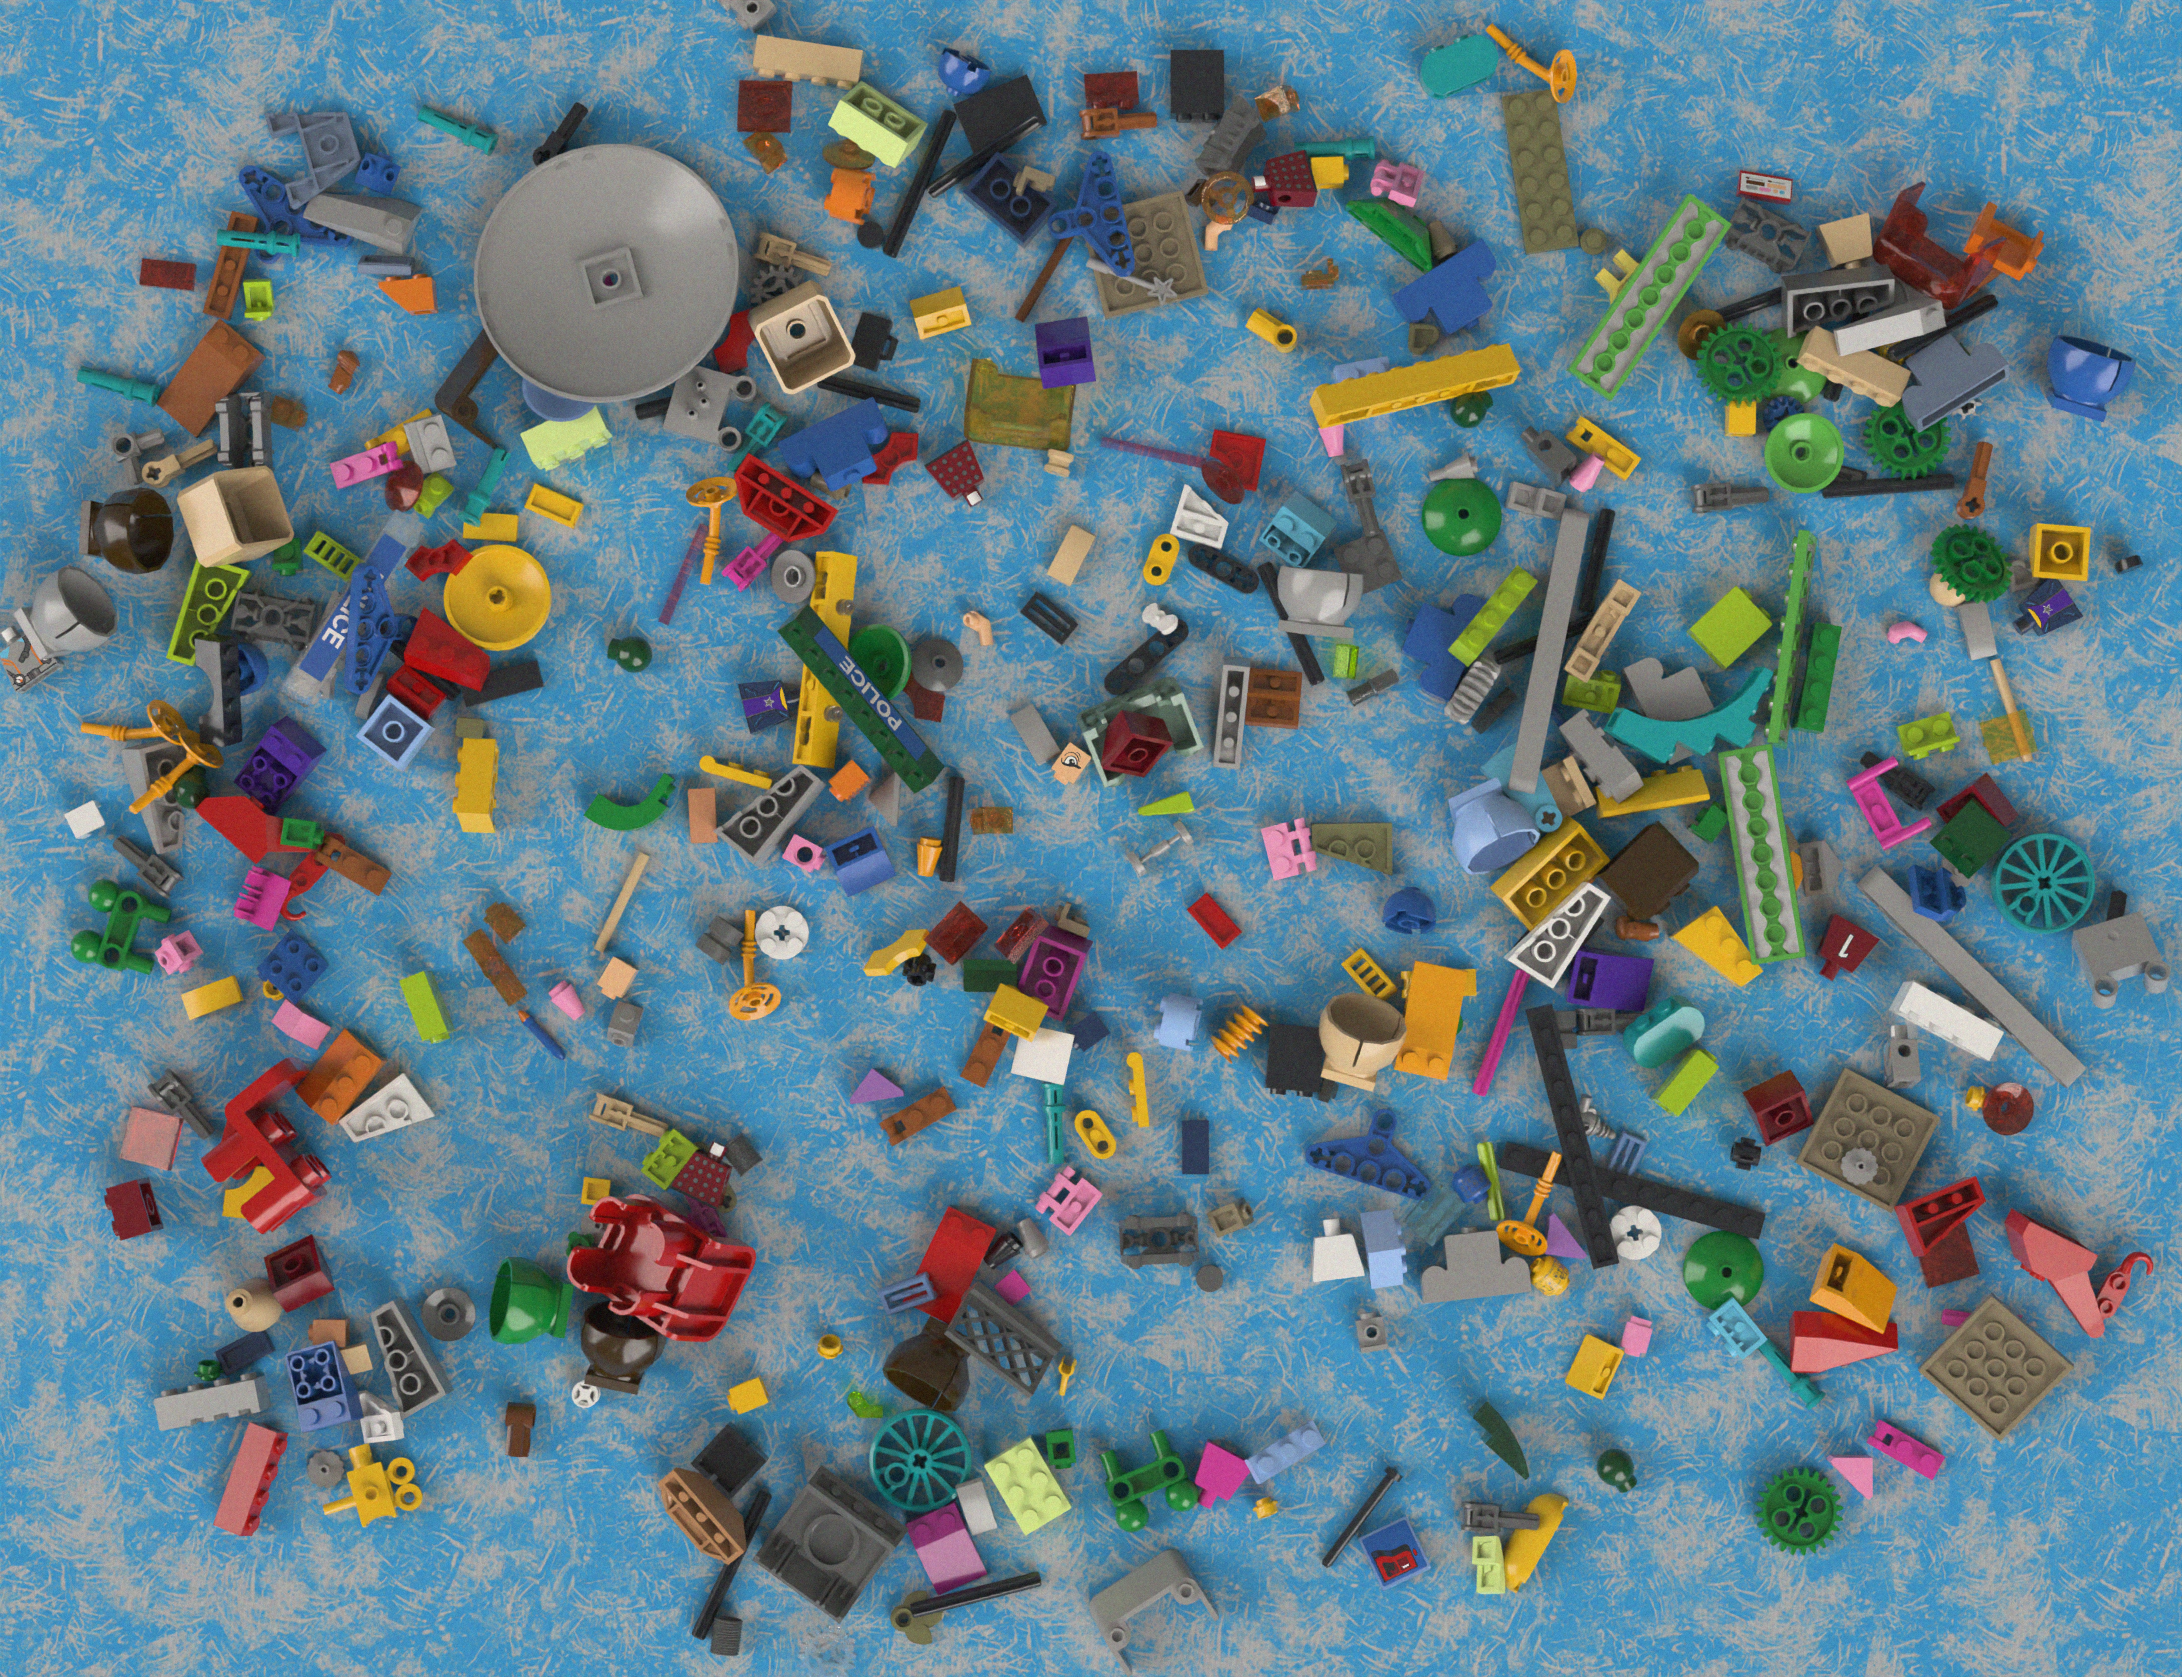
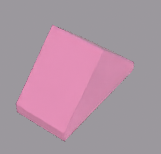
M285 999L271 1021L288 1036L315 1050H318L332 1028L304 1009L294 1005L288 999Z
M1829 1455L1826 1458L1863 1497L1868 1500L1873 1497L1872 1457L1868 1455Z

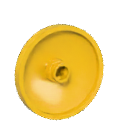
M488 545L470 552L474 557L457 576L450 573L445 584L444 607L449 622L459 634L478 648L485 650H508L526 643L541 630L551 609L552 591L544 569L530 554L509 545Z

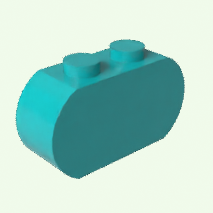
M1466 34L1453 40L1454 44L1444 48V45H1439L1429 50V55L1423 60L1419 72V81L1422 89L1430 97L1443 100L1490 80L1498 65V52L1492 41L1481 35L1469 37Z
M1672 995L1666 1000L1659 1002L1656 1007L1646 1014L1639 1016L1626 1027L1623 1035V1045L1639 1065L1644 1068L1654 1069L1699 1039L1704 1031L1705 1020L1702 1013L1687 998Z

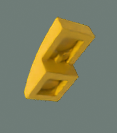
M235 975L181 995L190 1020L244 1000Z

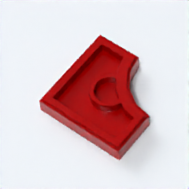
M1214 429L1209 456L1219 460L1226 467L1230 476L1231 488L1256 492L1266 439Z

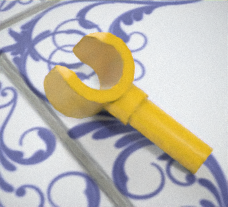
M1065 1356L1061 1359L1058 1367L1059 1372L1062 1374L1059 1395H1065L1069 1376L1074 1373L1077 1365L1075 1358L1072 1366L1064 1363Z

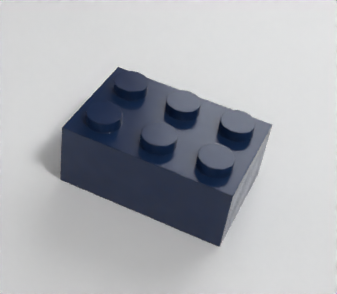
M997 151L963 190V197L1025 249L1044 227L1049 217L1056 213L1059 205L1048 193L1031 188V183L1029 182L1026 184L1022 197L1016 195L1017 187H1014L1013 183L1017 172L1020 170Z

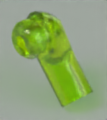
M853 1391L848 1395L847 1404L858 1418H883V1405H869L858 1391Z

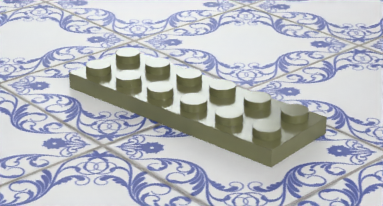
M1550 89L1503 96L1501 103L1525 255L1578 247V234L1558 108L1552 91Z

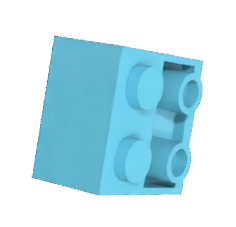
M1295 490L1259 538V541L1292 566L1304 568L1338 522Z

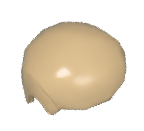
M1934 573L1929 582V592L1937 603L1953 608L1966 602L1964 594L1957 597L1956 589L1947 590L1949 583L1940 582V579L1943 577L1942 574Z

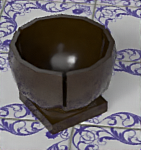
M141 487L113 493L104 503L82 500L79 554L105 559L118 570L132 574H144L160 570L170 556L174 538L172 516L142 515H170L171 511L165 498L153 489Z
M610 1301L592 1304L584 1311L580 1322L581 1349L590 1363L584 1384L637 1395L647 1368L661 1357L667 1337L636 1316H632L629 1332L627 1333L629 1315H619L608 1308Z
M930 1316L919 1335L897 1344L886 1359L883 1373L885 1378L895 1388L913 1400L929 1408L933 1407L934 1410L951 1413L958 1410L964 1402L969 1389L970 1379L967 1359L971 1354L944 1334L948 1325ZM955 1330V1331H956L957 1333H959L961 1336L967 1337L966 1335H964V1334L960 1333L959 1331Z

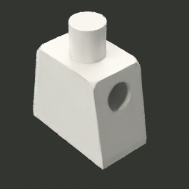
M1339 1218L1323 1220L1325 1236H1317L1313 1240V1282L1365 1276L1353 1234L1351 1232L1341 1233Z

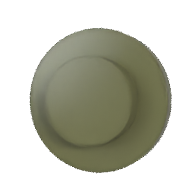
M1597 228L1587 229L1580 238L1582 250L1589 255L1600 254L1607 244L1606 235Z

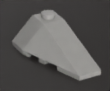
M319 193L309 200L303 218L403 256L423 212V208L395 198Z
M161 740L121 749L126 776L135 799L137 800L150 789L151 784L159 780L161 776H167L186 758L187 752L183 745H175L168 740ZM174 784L170 791L163 794L161 798H155L140 811L157 854L182 848L185 816L182 813V806L174 798Z

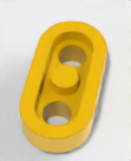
M1171 534L1159 535L1152 545L1143 568L1144 579L1150 585H1163L1170 576L1180 548L1178 540ZM1165 542L1171 545V550L1168 552L1161 549V545ZM1154 567H1159L1162 573L1160 576H1154L1151 570Z
M1092 1110L1081 1111L1075 1118L1076 1131L1096 1158L1107 1159L1111 1157L1116 1150L1115 1139L1096 1112ZM1085 1118L1092 1119L1093 1126L1091 1128L1083 1126L1082 1123ZM1101 1140L1108 1143V1148L1104 1151L1099 1150L1097 1147L1098 1142Z

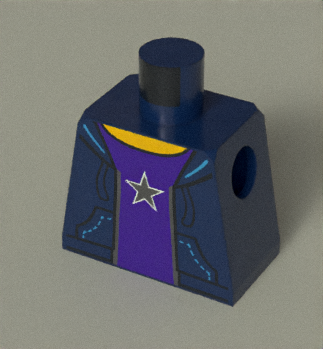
M2046 578L2018 605L2023 616L2015 620L2013 626L2021 636L2032 628L2038 636H2041L2078 620L2083 615L2058 579Z
M781 680L738 684L751 735H756L791 719L789 707L799 704L801 689L796 688L785 691Z

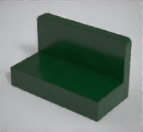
M963 959L965 992H996L1000 983L1017 988V960Z

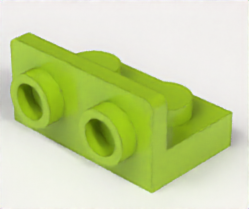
M1594 670L1590 679L1585 684L1567 672L1561 704L1612 714L1616 708L1621 688V677L1611 670H1601V672Z
M1949 711L1896 727L1904 757L1913 756L1914 760L1930 756L1928 751L1936 748L1939 749V753L1955 749L1954 743L1961 741L1960 736L1956 737Z
M674 1128L672 1131L667 1130L659 1140L661 1145L655 1152L651 1151L642 1162L644 1166L640 1170L664 1191H668L692 1154L700 1150L681 1131Z

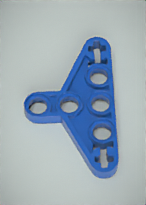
M1096 151L1088 159L1076 208L1052 214L1047 221L1048 231L1056 239L1082 235L1113 273L1119 277H1127L1134 272L1135 258L1110 155L1103 151ZM1099 159L1102 160V163H1106L1104 164L1105 176L1101 177L1098 166H1095L1096 160ZM1103 183L1111 184L1113 192L1109 195H1102L1098 191L1099 186ZM1109 208H1115L1118 210L1119 216L1114 220H1108L1105 218L1104 212ZM1082 214H1090L1093 217V221L1090 225L1083 226L1079 224L1078 218ZM1058 219L1064 220L1067 223V227L1064 231L1057 232L1052 228L1053 222ZM1114 233H1121L1124 235L1125 240L1120 245H1114L1110 242V236ZM1123 251L1125 262H1130L1127 263L1126 269H1122L1120 265H1117L1119 264L1118 252Z
M248 165L240 171L239 181L267 227L263 234H268L272 230L275 231L278 223L286 222L289 225V231L286 235L299 233L301 244L345 248L353 242L354 237L347 235L345 240L339 239V241H336L338 237L329 230L330 228L326 226L315 228L312 225V221L303 218L309 201L303 204V210L300 213H291L285 185L253 165ZM256 172L255 177L264 183L262 188L254 182H250L248 185L246 176L248 174L253 175ZM271 186H279L281 189L280 197L275 200L269 199L267 196V191ZM254 249L256 257L265 264L275 263L282 255V253H276L270 258H263L261 250Z
M360 563L354 568L351 581L344 685L347 690L356 694H364L369 690L393 640L410 639L418 621L415 616L410 614L393 612L378 568L367 563ZM368 572H369V576H368V577H365L364 580H363V576H364V575H367ZM362 588H371V592L363 590ZM367 595L368 604L364 609H361L360 600ZM409 619L410 628L407 632L403 633L402 625ZM384 621H387L388 630L381 634L380 626ZM362 622H365L366 631L359 636L358 627ZM363 648L364 657L357 662L356 653L359 649Z
M1380 1109L1375 1112L1366 1136L1314 1143L1305 1151V1158L1309 1165L1419 1201L1427 1199L1432 1192L1429 1180L1391 1144L1397 1125V1118L1394 1112L1389 1109ZM1382 1113H1388L1392 1117L1391 1126L1385 1129L1377 1124V1118ZM1376 1138L1381 1139L1384 1143V1149L1379 1154H1373L1369 1150L1370 1141ZM1317 1148H1321V1153L1326 1156H1330L1329 1151L1335 1152L1331 1159V1167H1325L1327 1161L1322 1159L1314 1163L1310 1152L1316 1151ZM1340 1156H1346L1350 1160V1167L1346 1171H1339L1335 1166V1161ZM1366 1164H1371L1376 1169V1175L1370 1180L1364 1179L1361 1176V1168ZM1392 1172L1398 1173L1402 1179L1401 1184L1396 1188L1389 1187L1386 1182L1387 1176ZM1406 1175L1412 1177L1409 1181L1410 1183L1418 1184L1419 1181H1423V1186L1427 1188V1191L1425 1193L1421 1192L1419 1196H1416V1191L1407 1187V1193L1402 1192L1406 1185Z

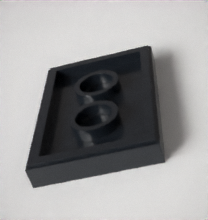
M1027 74L953 104L973 154L1031 114L1037 116L1041 127L1047 125Z

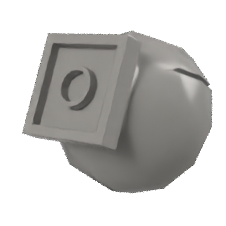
M69 565L54 571L36 589L33 606L20 608L13 613L40 660L69 655L73 651H90L102 645L117 631L118 617H116L117 613L110 597L97 580L81 568Z
M1281 566L1277 579L1278 598L1289 617L1288 620H1279L1278 631L1353 639L1354 628L1346 627L1345 622L1360 604L1364 590V575Z

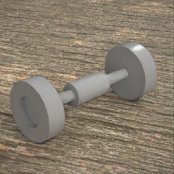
M1180 820L1173 824L1178 834L1167 841L1166 839L1162 840L1150 848V852L1138 859L1133 850L1126 854L1140 877L1147 873L1142 863L1153 856L1156 858L1170 849V845L1182 838L1187 846L1194 842Z

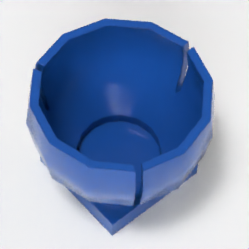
M2057 335L2049 349L2046 364L2053 388H2048L2046 398L2052 408L2104 422L2107 414L2104 408L2105 404L2125 390L2134 374L2136 360L2111 348L2108 358L2107 355L2110 349L2108 346L2073 336Z

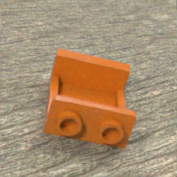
M1988 201L1976 219L1963 251L2020 281L2026 272L2030 274L2038 261L2034 257L2037 258L2044 247V243L2041 240L2045 232L2039 230L2034 238H2030L1994 219L1993 217L1998 206Z

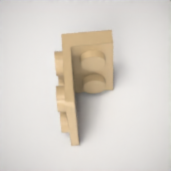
M1573 756L1541 771L1562 814V819L1567 815L1572 816L1596 804ZM1546 812L1543 813V824L1549 823L1550 826L1554 825L1553 819L1555 815L1553 813L1551 815H1548Z

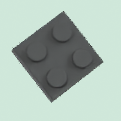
M1383 529L1373 537L1364 536L1333 549L1342 572L1364 575L1362 595L1403 579Z

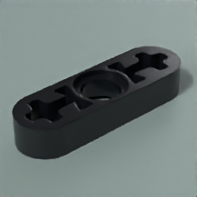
M1196 544L1189 550L1188 561L1191 566L1245 595L1252 594L1258 588L1259 578L1257 574L1205 544ZM1201 549L1204 550L1205 557L1212 560V555L1218 557L1213 562L1211 571L1206 569L1209 563L1203 560L1200 563L1195 562L1194 551L1199 553ZM1220 562H1227L1231 566V573L1226 577L1219 576L1216 572V566ZM1236 568L1241 570L1238 573L1239 576L1246 578L1250 575L1252 577L1253 587L1248 586L1244 589L1241 587L1242 582L1235 579V583L1229 581L1234 576Z

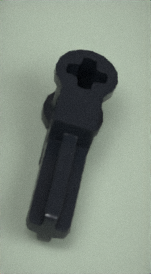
M576 102L556 132L552 131L545 143L534 151L533 161L536 166L543 163L541 161L543 156L545 158H553L566 151L569 146L568 141L588 113V109L584 105Z
M1867 751L1861 758L1860 764L1869 769L1883 760L1872 752ZM1905 767L1900 772L1892 768L1878 776L1891 785L1887 791L1919 812L1923 809L1922 804L1929 794L1934 793L1936 790L1930 783Z

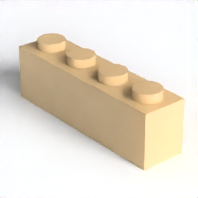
M757 35L753 68L755 72H758L759 76L764 78H774V75L785 76L784 79L791 82H800V79L811 80V84L817 86H826L827 83L837 84V87L840 89L852 90L861 81L864 53L863 50Z
M1817 325L1806 335L1796 361L1803 365L1805 369L1818 372L1826 376L1831 382L1841 383L1851 388L1854 393L1870 397L1877 404L1890 408L1902 398L1911 371L1868 350L1838 356L1834 334Z

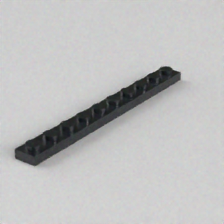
M1552 1003L1527 1009L1525 1011L1593 1270L1618 1264L1619 1259Z
M1506 1141L1499 1168L1539 1178L1543 1176L1551 1153ZM1562 1157L1552 1182L1572 1188L1565 1160ZM1594 1166L1603 1197L1759 1240L1766 1216L1764 1212Z

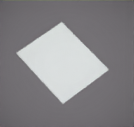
M1039 1027L1032 1043L1018 1037L1011 1073L1064 1085L1075 1035Z

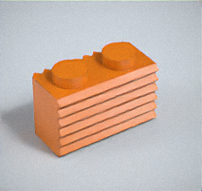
M851 759L828 781L832 785L829 791L840 802L844 800L852 802V798H855L859 791H863V787H867V783H871V779Z

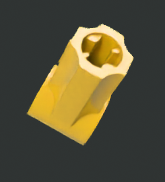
M1259 307L1250 316L1245 326L1274 345L1279 352L1289 353L1297 345L1295 329L1288 324L1282 323ZM1283 333H1288L1293 339L1289 344H1281L1278 341V337Z

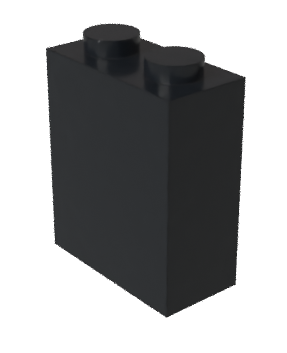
M1171 50L1170 119H1176L1178 123H1190L1192 119H1203L1205 123L1218 122L1224 115V50Z
M1270 1023L1264 1085L1265 1088H1270V1094L1286 1095V1090L1297 1091L1296 1096L1313 1097V1092L1319 1093L1323 1053L1319 1028Z

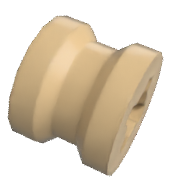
M1049 449L1047 454L1049 461L1045 464L1043 471L1057 476L1069 477L1070 470L1068 468L1069 464L1073 462L1074 455Z

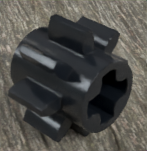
M921 953L920 956L905 960L902 975L907 976V981L910 984L923 986L927 981L933 982L937 965L932 963V959L928 955Z
M1741 1137L1740 1142H1733L1730 1161L1736 1162L1735 1168L1750 1171L1751 1165L1758 1166L1761 1147L1755 1146L1756 1140Z

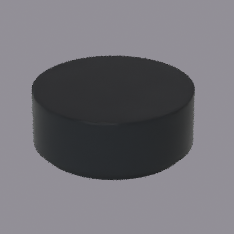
M868 221L859 227L857 238L864 248L876 249L884 240V232L878 223Z
M2134 555L2118 561L2114 566L2117 574L2120 575L2143 566V562L2140 556Z

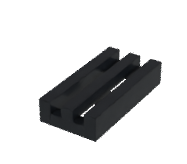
M1037 591L1020 611L1023 616L1061 646L1078 626L1074 620ZM1036 600H1039L1068 623L1070 627L1066 629L1034 604ZM1032 608L1045 620H1047L1059 631H1061L1063 633V636L1059 637L1056 633H1054L1036 617L1030 614L1028 610Z

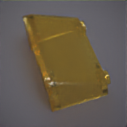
M972 358L964 413V437L976 443L1048 451L1049 449L1066 451L1070 446L1077 384L1043 389L1042 380L1039 378L998 374V366L990 359Z

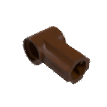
M508 1402L505 1424L508 1426L505 1455L511 1457L529 1456L531 1429L534 1428L536 1418L535 1404Z

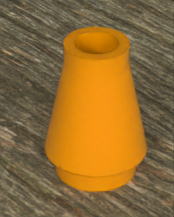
M920 836V841L917 842L918 875L933 877L934 869L943 848L941 846V839Z

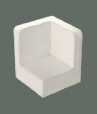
M92 800L64 814L76 839L83 840L91 836L92 831L105 825V821L98 809L101 807L99 801Z

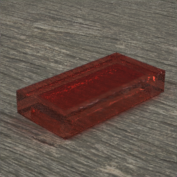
M142 258L139 285L194 292L197 265Z

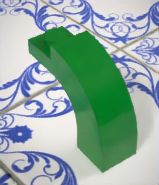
M664 773L649 796L640 804L630 807L619 806L598 793L584 816L594 823L614 831L629 832L646 828L661 819L669 810V807L661 803L663 798L668 800L676 789L673 784L676 780Z

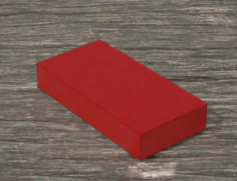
M1207 892L1187 909L1191 916L1222 950L1242 933Z

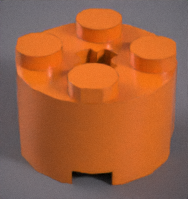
M843 165L840 169L834 168L831 175L832 192L827 194L824 202V209L829 210L830 217L863 225L865 223L864 219H862L863 213L869 215L874 199L875 188L871 187V180H876L875 173Z

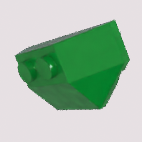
M1388 197L1351 200L1346 204V212L1424 275L1432 270L1429 232L1425 228L1426 223L1416 215L1411 217L1404 211L1406 209L1404 205H1400L1394 200L1391 201Z

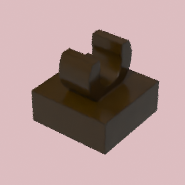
M1198 179L1185 195L1186 203L1192 207H1198L1201 204L1204 208L1211 209L1217 201L1209 194L1213 185L1206 179Z

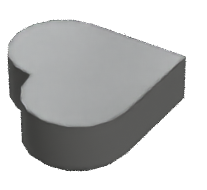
M2021 560L2009 562L2012 563V566L2008 570L2013 573L2009 578L2012 581L2008 586L2010 593L2029 589L2038 584L2040 578L2032 577L2031 567H2027Z

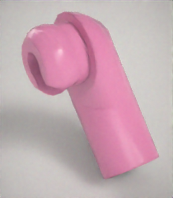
M1903 621L1893 624L1889 628L1887 639L1891 643L1896 644L1899 643L1900 639L1909 636L1922 643L1928 631L1909 621Z

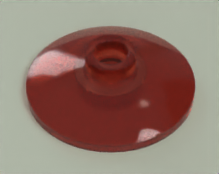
M410 460L402 461L403 468L390 472L385 484L384 496L386 504L392 511L398 513L410 510L417 503L423 489L424 477L422 469L416 462Z
M1209 460L1203 464L1202 476L1212 492L1230 504H1240L1244 500L1245 490L1234 469L1215 460Z
M2004 1082L1994 1086L1987 1093L1982 1105V1114L1986 1125L2000 1135L2008 1136L2021 1132L2028 1126L2034 1113V1102L2031 1094L2025 1087L2014 1082ZM2007 1103V1109L2002 1112V1105Z

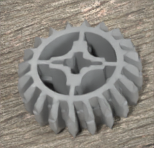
M1484 655L1476 658L1444 708V713L1451 720L1463 725L1471 719L1500 674L1501 666L1496 664V661Z

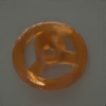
M1232 171L1220 172L1210 177L1201 192V205L1205 214L1212 221L1222 225H1232L1242 221L1247 217L1246 214L1250 205L1254 203L1253 189L1248 180ZM1230 179L1237 182L1232 188L1223 186L1218 191L1211 189L1221 180ZM1244 189L1246 202L1243 209L1236 214L1234 205L1237 201V194ZM1225 193L1232 195L1230 202H1223L1222 196ZM1209 198L1216 199L1221 207L1226 208L1228 217L1216 214L1209 204Z

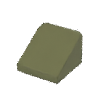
M459 717L456 722L455 735L461 738L481 739L487 730V724L483 719Z

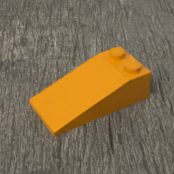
M1415 960L1402 1013V1018L1405 1019L1407 1028L1406 1039L1391 1063L1394 1070L1447 1080L1468 971Z

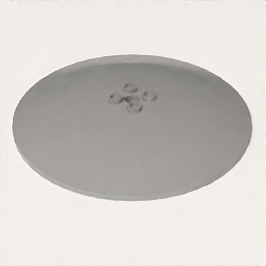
M627 144L586 146L557 155L528 172L511 187L492 212L483 230L475 258L474 293L477 310L491 343L501 357L513 370L540 389L556 396L589 403H610L639 398L656 392L681 378L696 366L715 345L731 316L736 301L740 276L739 249L732 223L721 201L709 185L689 167L668 155L641 146ZM608 275H617L618 281L615 285H605V279Z

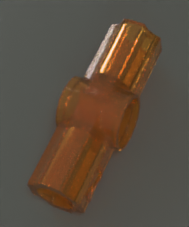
M482 928L473 932L462 941L481 967L483 974L489 978L509 1007L529 994L509 967L508 961L501 956ZM494 960H498L502 965L501 972L497 975H493L489 970V965Z

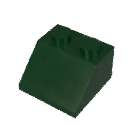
M1972 798L1941 828L1929 843L1969 880L2013 834L1976 799Z

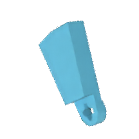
M1516 742L1497 753L1480 768V771L1489 780L1497 777L1502 785L1503 795L1525 807L1536 821L1540 831L1552 833L1560 827L1562 814L1541 771L1539 770L1535 794L1508 789ZM1546 812L1548 815L1553 813L1555 815L1553 819L1554 825L1550 826L1549 823L1543 824L1541 822L1544 818L1543 813Z

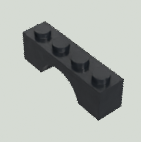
M212 633L195 638L196 665L208 675L214 691L211 709L205 715L199 717L200 743L227 747L243 741L238 637Z

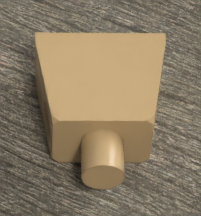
M1869 213L1822 224L1815 229L1816 236L1831 268L1844 266L1846 269L1862 267L1861 262L1869 260L1873 255Z

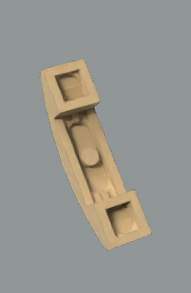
M1620 579L1616 581L1575 645L1563 668L1565 671L1585 684L1588 682L1601 661L1599 659L1624 618L1629 615L1641 592Z

